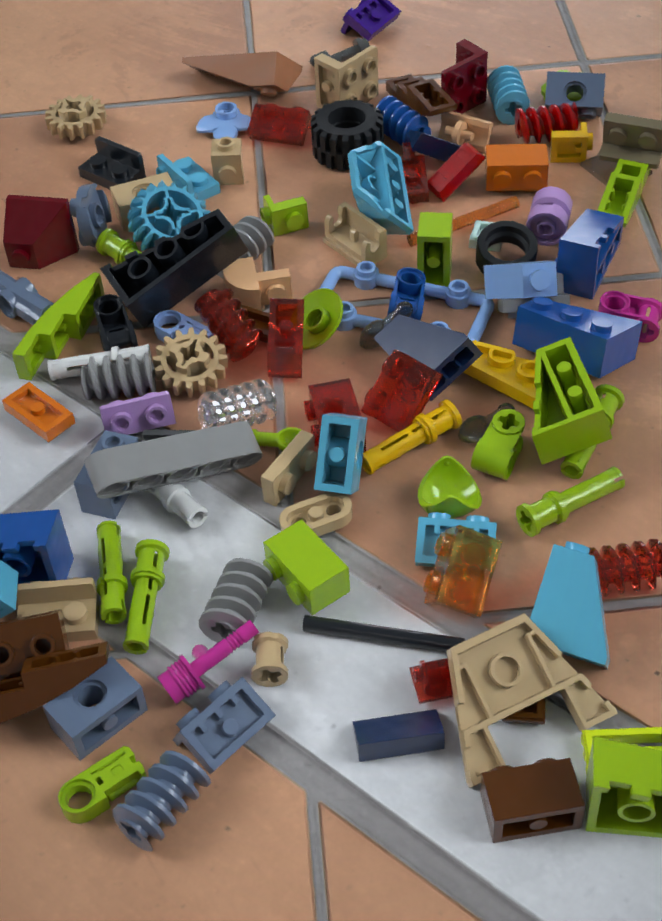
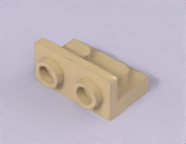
M75 577L67 580L33 581L18 584L17 618L61 609L68 642L98 639L100 600L93 578Z

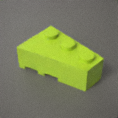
M571 337L536 349L534 379L536 397L533 401L535 419L534 427H532V438L541 464H546L613 439L605 410Z

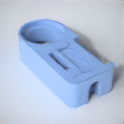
M175 310L161 311L153 319L156 337L163 342L165 336L172 339L176 338V330H180L185 335L188 334L189 328L192 327L195 334L199 335L205 329L207 330L208 338L214 336L213 329ZM168 323L177 324L175 327L172 328H161L163 325Z

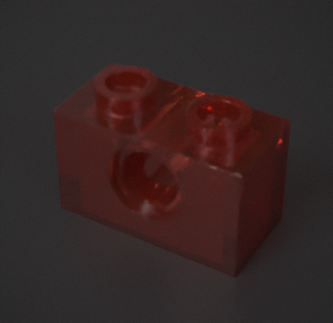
M270 298L267 349L268 377L302 378L304 299Z
M350 378L308 385L309 400L304 401V410L307 422H314V425L310 426L311 434L314 435L315 447L319 446L323 414L338 413L361 416ZM365 436L364 451H363V453L366 451V436Z

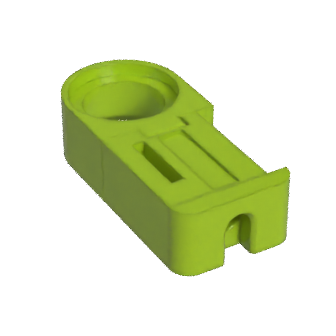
M123 746L73 777L61 787L58 794V801L65 818L72 823L82 824L111 808L110 801L115 800L135 787L142 777H147L144 766L140 761H136L134 753L128 746ZM78 792H88L92 795L89 804L83 808L73 809L68 806L70 798Z

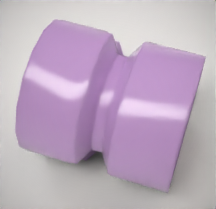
M545 187L537 191L533 197L526 227L534 233L539 245H556L567 231L573 202L571 196L561 188Z

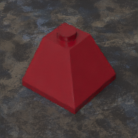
M7 196L3 245L10 267L41 269L79 251V243L67 198Z

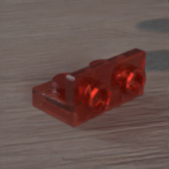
M255 103L247 135L252 140L303 146L307 130H311L310 111L298 106L288 108L280 107L273 103H266L265 105Z
M394 349L392 354L384 361L381 369L382 372L374 387L367 392L361 412L400 432L412 425L415 416L422 413L443 374L412 356Z

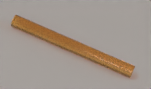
M516 196L453 218L452 232L473 225L476 220L483 221L519 208V200ZM418 231L407 235V241L411 247L417 245Z

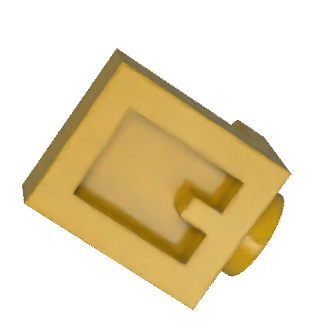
M580 122V131H552L550 163L586 162L587 151H592L593 133H588L587 122Z

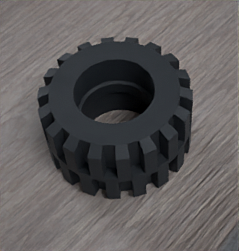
M338 100L331 104L323 105L311 117L313 156L315 159H318V163L326 165L327 168H335L339 171L349 170L347 154L351 150L365 145H372L377 141H381L384 144L383 114H380V110L373 107L370 103H364L360 100Z

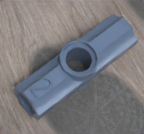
M0 270L1 311L9 318H15L18 315L34 325L54 303L39 295L35 286L27 278L21 277L15 280Z

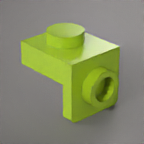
M269 194L263 196L264 207L260 208L261 220L270 227L274 237L309 228L307 202L303 196L278 203H273Z

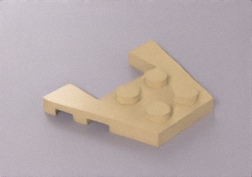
M525 613L446 650L465 778L469 788L481 783L482 772H488L495 767L506 765L490 734L488 726L559 691L580 732L618 714L616 708L608 700L604 701L591 687L592 683L583 673L578 674L561 656L562 652Z

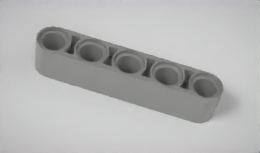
M241 421L99 450L89 455L84 460V464L96 496L105 499L246 468L258 462L263 457V454L249 422Z

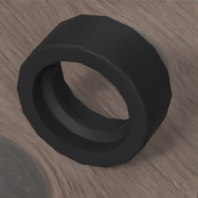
M515 221L491 223L481 231L477 238L476 264L480 272L484 274L483 265L535 262L538 252V240L529 228ZM498 243H511L521 248L525 255L517 260L504 261L491 255L488 252V248Z

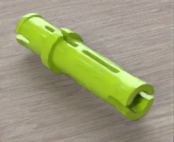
M109 520L101 522L96 528L100 571L96 582V589L101 597L102 621L105 620V623L113 625L122 623L127 617L125 594L128 590V583L126 577L123 576L121 526L117 525V522Z

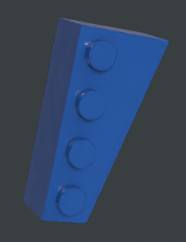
M59 509L0 514V560L18 571V584L33 581L67 580L74 557Z

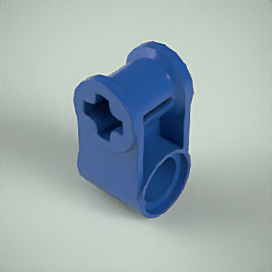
M412 267L398 270L386 320L392 321L393 318L400 314L421 321L426 276L422 271Z

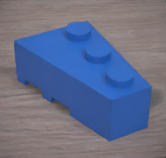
M587 208L559 239L558 257L555 259L556 272L563 274L564 293L593 300L621 243L623 216Z
M535 297L533 300L518 306L512 344L536 353V349L571 337L587 374L601 378L635 359L643 321L554 302L546 297Z

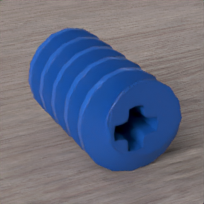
M386 96L377 104L376 108L380 110V114H383L384 134L410 152L414 151L411 149L408 135L409 130L423 132L428 135L432 134L430 127H428L427 118L412 110L411 107L405 105V103L394 96Z

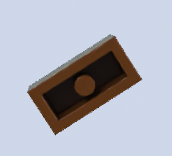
M544 758L536 761L534 764L518 767L502 765L488 772H482L480 795L493 843L582 828L585 804L570 758L559 760Z

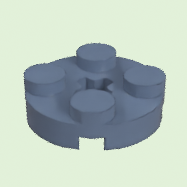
M96 183L80 186L77 190L76 198L71 199L69 204L72 216L77 218L78 236L82 246L90 245L96 247L98 236L107 229L106 223L112 222L110 205L106 194L102 189L96 190L98 186Z

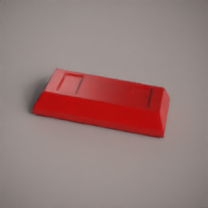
M468 142L463 143L427 181L426 187L444 202L476 170L486 157Z

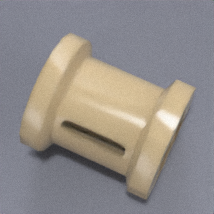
M267 631L259 633L254 637L252 650L256 653V664L251 669V679L253 682L264 687H275L288 680V668L284 665V654L288 648L286 636L281 633Z

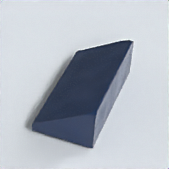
M409 130L408 132L412 151L444 162L461 147V145L414 130Z
M437 709L353 721L359 762L445 749V733Z

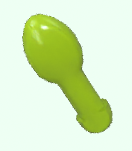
M288 427L280 430L278 433L258 432L257 429L252 430L259 446L278 447L283 451L303 429Z

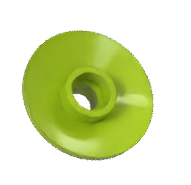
M321 288L308 293L298 302L290 315L287 328L289 339L296 347L305 350L316 348L325 343L335 333L343 315V302L340 296L331 289Z

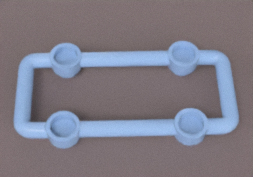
M362 261L358 263L356 268L348 266L332 268L319 289L328 288L333 290L341 278L354 281L355 286L362 290H371L377 286L394 289L396 276L379 273V269L373 262ZM461 279L451 281L447 287L425 282L424 295L444 299L450 308L464 309L469 305L480 307L467 335L471 341H480L494 310L493 300L485 299L484 294L472 292L468 283ZM342 301L343 315L337 330L349 331L359 327L380 332L391 321L357 314V310L352 303ZM435 321L431 323L440 327L450 329L448 325L442 321Z

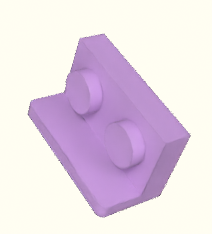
M168 391L150 392L141 397L116 400L99 407L104 430L129 435L176 424L171 396Z

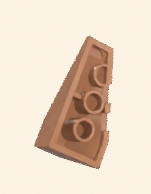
M277 51L182 57V63L196 70L257 90L261 95L270 97L277 96V92H288L302 72L300 64Z

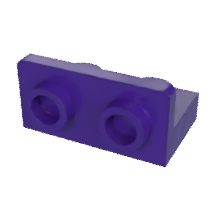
M362 0L357 8H350L342 19L344 24L341 32L345 35L351 29H354L363 38L370 41L394 22L400 15L401 10L389 0Z

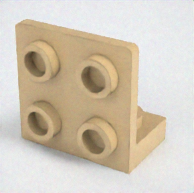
M371 45L343 63L323 53L314 57L318 108L338 100H360L367 103L378 96L377 47Z

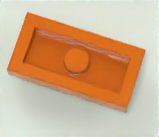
M30 382L2 400L5 411L47 442H50L76 423L71 411Z

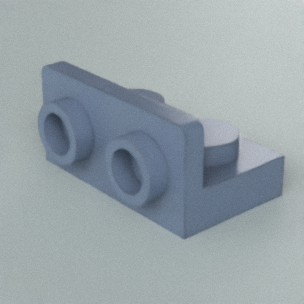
M243 677L232 686L227 680L224 681L208 696L212 703L200 713L194 707L176 723L180 731L172 740L177 746L183 742L209 774L213 773L276 716Z

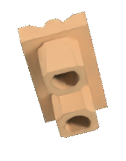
M453 111L442 113V123L438 138L461 146L463 143L468 142L476 150L486 152V145H489L493 122Z

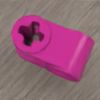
M607 291L600 297L599 312L643 321L639 342L648 343L657 339L660 333L658 322L662 319L661 302L653 298L629 295L620 291ZM648 307L651 308L649 317L646 316ZM647 324L646 332L643 333V326Z

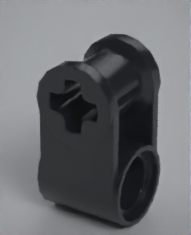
M107 294L96 299L93 307L104 352L111 351V347L118 346L119 349L137 347L138 342L134 327L128 318L121 298L117 295Z

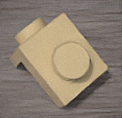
M222 137L212 140L211 163L213 177L219 182V185L244 184L241 138Z

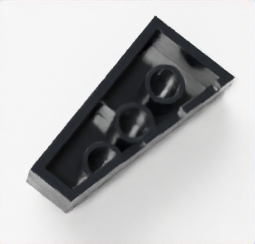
M217 209L181 227L180 234L167 238L163 236L154 241V247L140 254L135 250L124 256L126 261L114 267L109 263L101 267L100 270L129 311L146 328L153 322L155 315L161 311L170 310L249 250L232 224Z

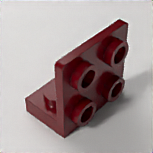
M466 39L456 43V64L441 72V88L457 104V110H453V112L460 114L486 102L488 52Z

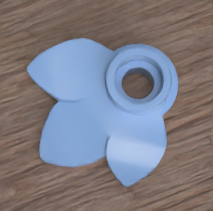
M225 101L215 106L213 114L202 117L196 126L197 133H213L214 139L222 137L236 138L238 131L251 130L253 122L250 116L241 114L235 103Z

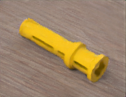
M444 399L440 401L439 407L425 415L423 413L416 415L412 425L363 453L362 468L367 474L371 475L376 470L401 457L420 444H433L437 441L439 435L449 429L455 430L462 426V418L458 409L450 400Z

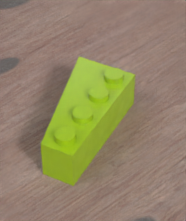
M593 736L585 783V831L662 838L661 750Z

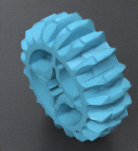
M163 180L158 183L157 187L150 183L146 190L141 189L137 193V197H134L130 204L131 209H129L127 218L129 221V232L134 233L133 242H142L141 251L154 247V241L163 236L167 238L180 234L181 227L210 213L209 210L205 209L206 201H197V192L192 194L187 192V185L182 189L177 188L175 181L170 186H167ZM159 207L160 209L154 211L153 214H146L151 209Z

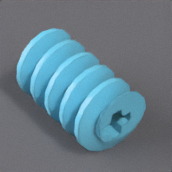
M509 65L500 66L487 77V90L498 120L508 125L515 124L516 109L521 108L525 113L526 109L530 106V100L518 69Z

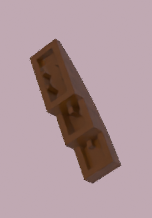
M411 74L386 80V91L405 103V105L411 107L412 110L420 113V115L431 117L457 110V104L433 78L425 80L422 76L414 78Z
M108 641L25 659L20 673L21 676L0 681V723L42 706L71 690L107 664L109 656Z

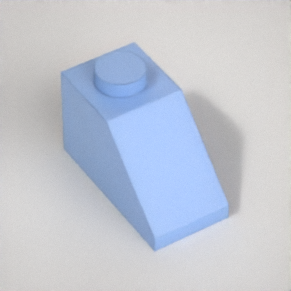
M555 261L483 265L485 299L558 296Z

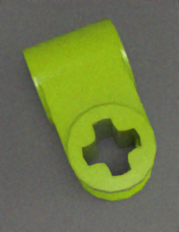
M503 409L493 416L486 432L479 439L471 459L472 469L504 480L510 477L516 459L523 448V438L521 435L525 428V418L520 412L513 409Z

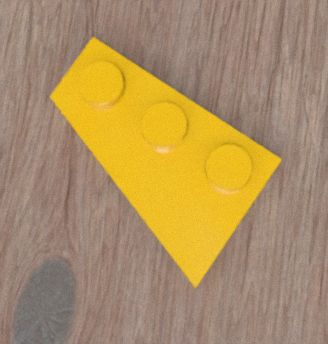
M475 340L472 341L483 354L463 373L533 409V401L536 397V387L534 384L535 359L528 360L516 357L514 350Z

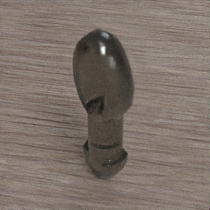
M402 301L383 320H375L366 325L359 338L360 346L364 349L379 347L380 345L374 337L398 314L410 317L413 313L412 304L408 301Z
M503 403L498 406L497 410L486 416L475 415L467 418L459 428V439L466 443H477L483 437L493 416L498 411L503 409L515 410V407L510 403Z

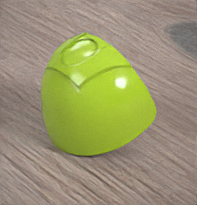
M448 455L440 458L429 469L418 488L419 504L427 513H446L451 515V519L473 512L482 504L480 490L470 473L456 459Z

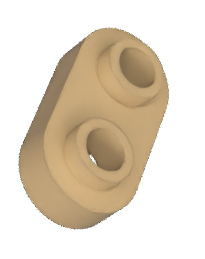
M326 492L290 505L280 514V531L301 519L318 536L343 528L352 519V502L346 494Z

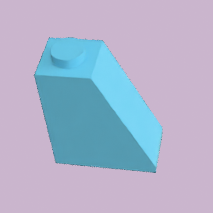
M566 541L565 547L554 544L530 619L560 649L562 654L608 669L610 655L597 561L593 555H589L590 548L570 541Z

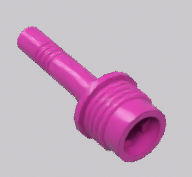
M248 620L232 632V634H229V637L227 636L225 639H222L209 650L202 644L196 645L192 650V656L195 660L190 664L182 654L179 655L180 659L168 666L167 670L157 678L173 701L178 704L184 698H189L190 695L196 693L197 690H204L206 687L199 677L233 653V650L235 651L240 645L242 646L243 643L256 636L259 631L252 621Z

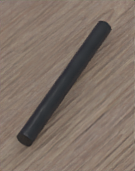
M310 615L304 616L302 626L303 631L442 652H447L446 650L465 641V638Z

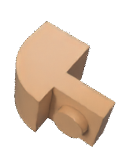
M253 257L235 260L222 270L229 304L235 302L262 311L263 305L293 301L289 268L256 273Z

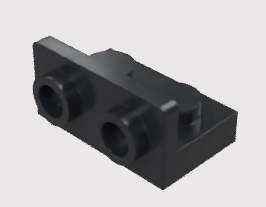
M101 136L95 139L97 153L78 167L80 177L107 189H110L111 186L146 177L143 157L140 152Z

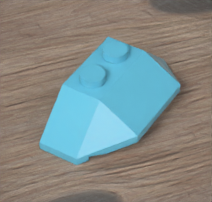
M381 141L351 150L347 154L351 186L359 211L385 228L387 235L411 234L414 229L401 156Z

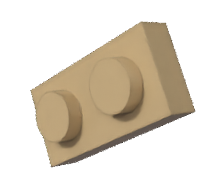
M301 430L261 475L264 502L276 507L285 496L293 492L297 481L302 475L314 467L317 460V452L315 451L313 434Z

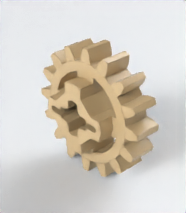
M79 94L77 98L67 96V98L62 100L58 99L57 105L50 104V110L45 111L47 129L51 131L53 136L59 134V139L70 137V140H74L76 136L85 139L88 135H95V129L102 130L103 124L107 123L105 105L101 104L100 99L93 100L91 95L85 98L82 97V94Z
M193 327L189 328L188 334L185 335L180 330H176V338L172 339L165 336V346H156L157 356L153 357L157 380H162L165 390L173 386L176 396L182 390L187 391L188 397H192L195 390H199L202 395H206L207 386L216 389L218 387L217 378L225 379L226 377L225 368H228V358L225 345L219 344L217 335L208 338L207 330L205 329L199 335L194 333Z

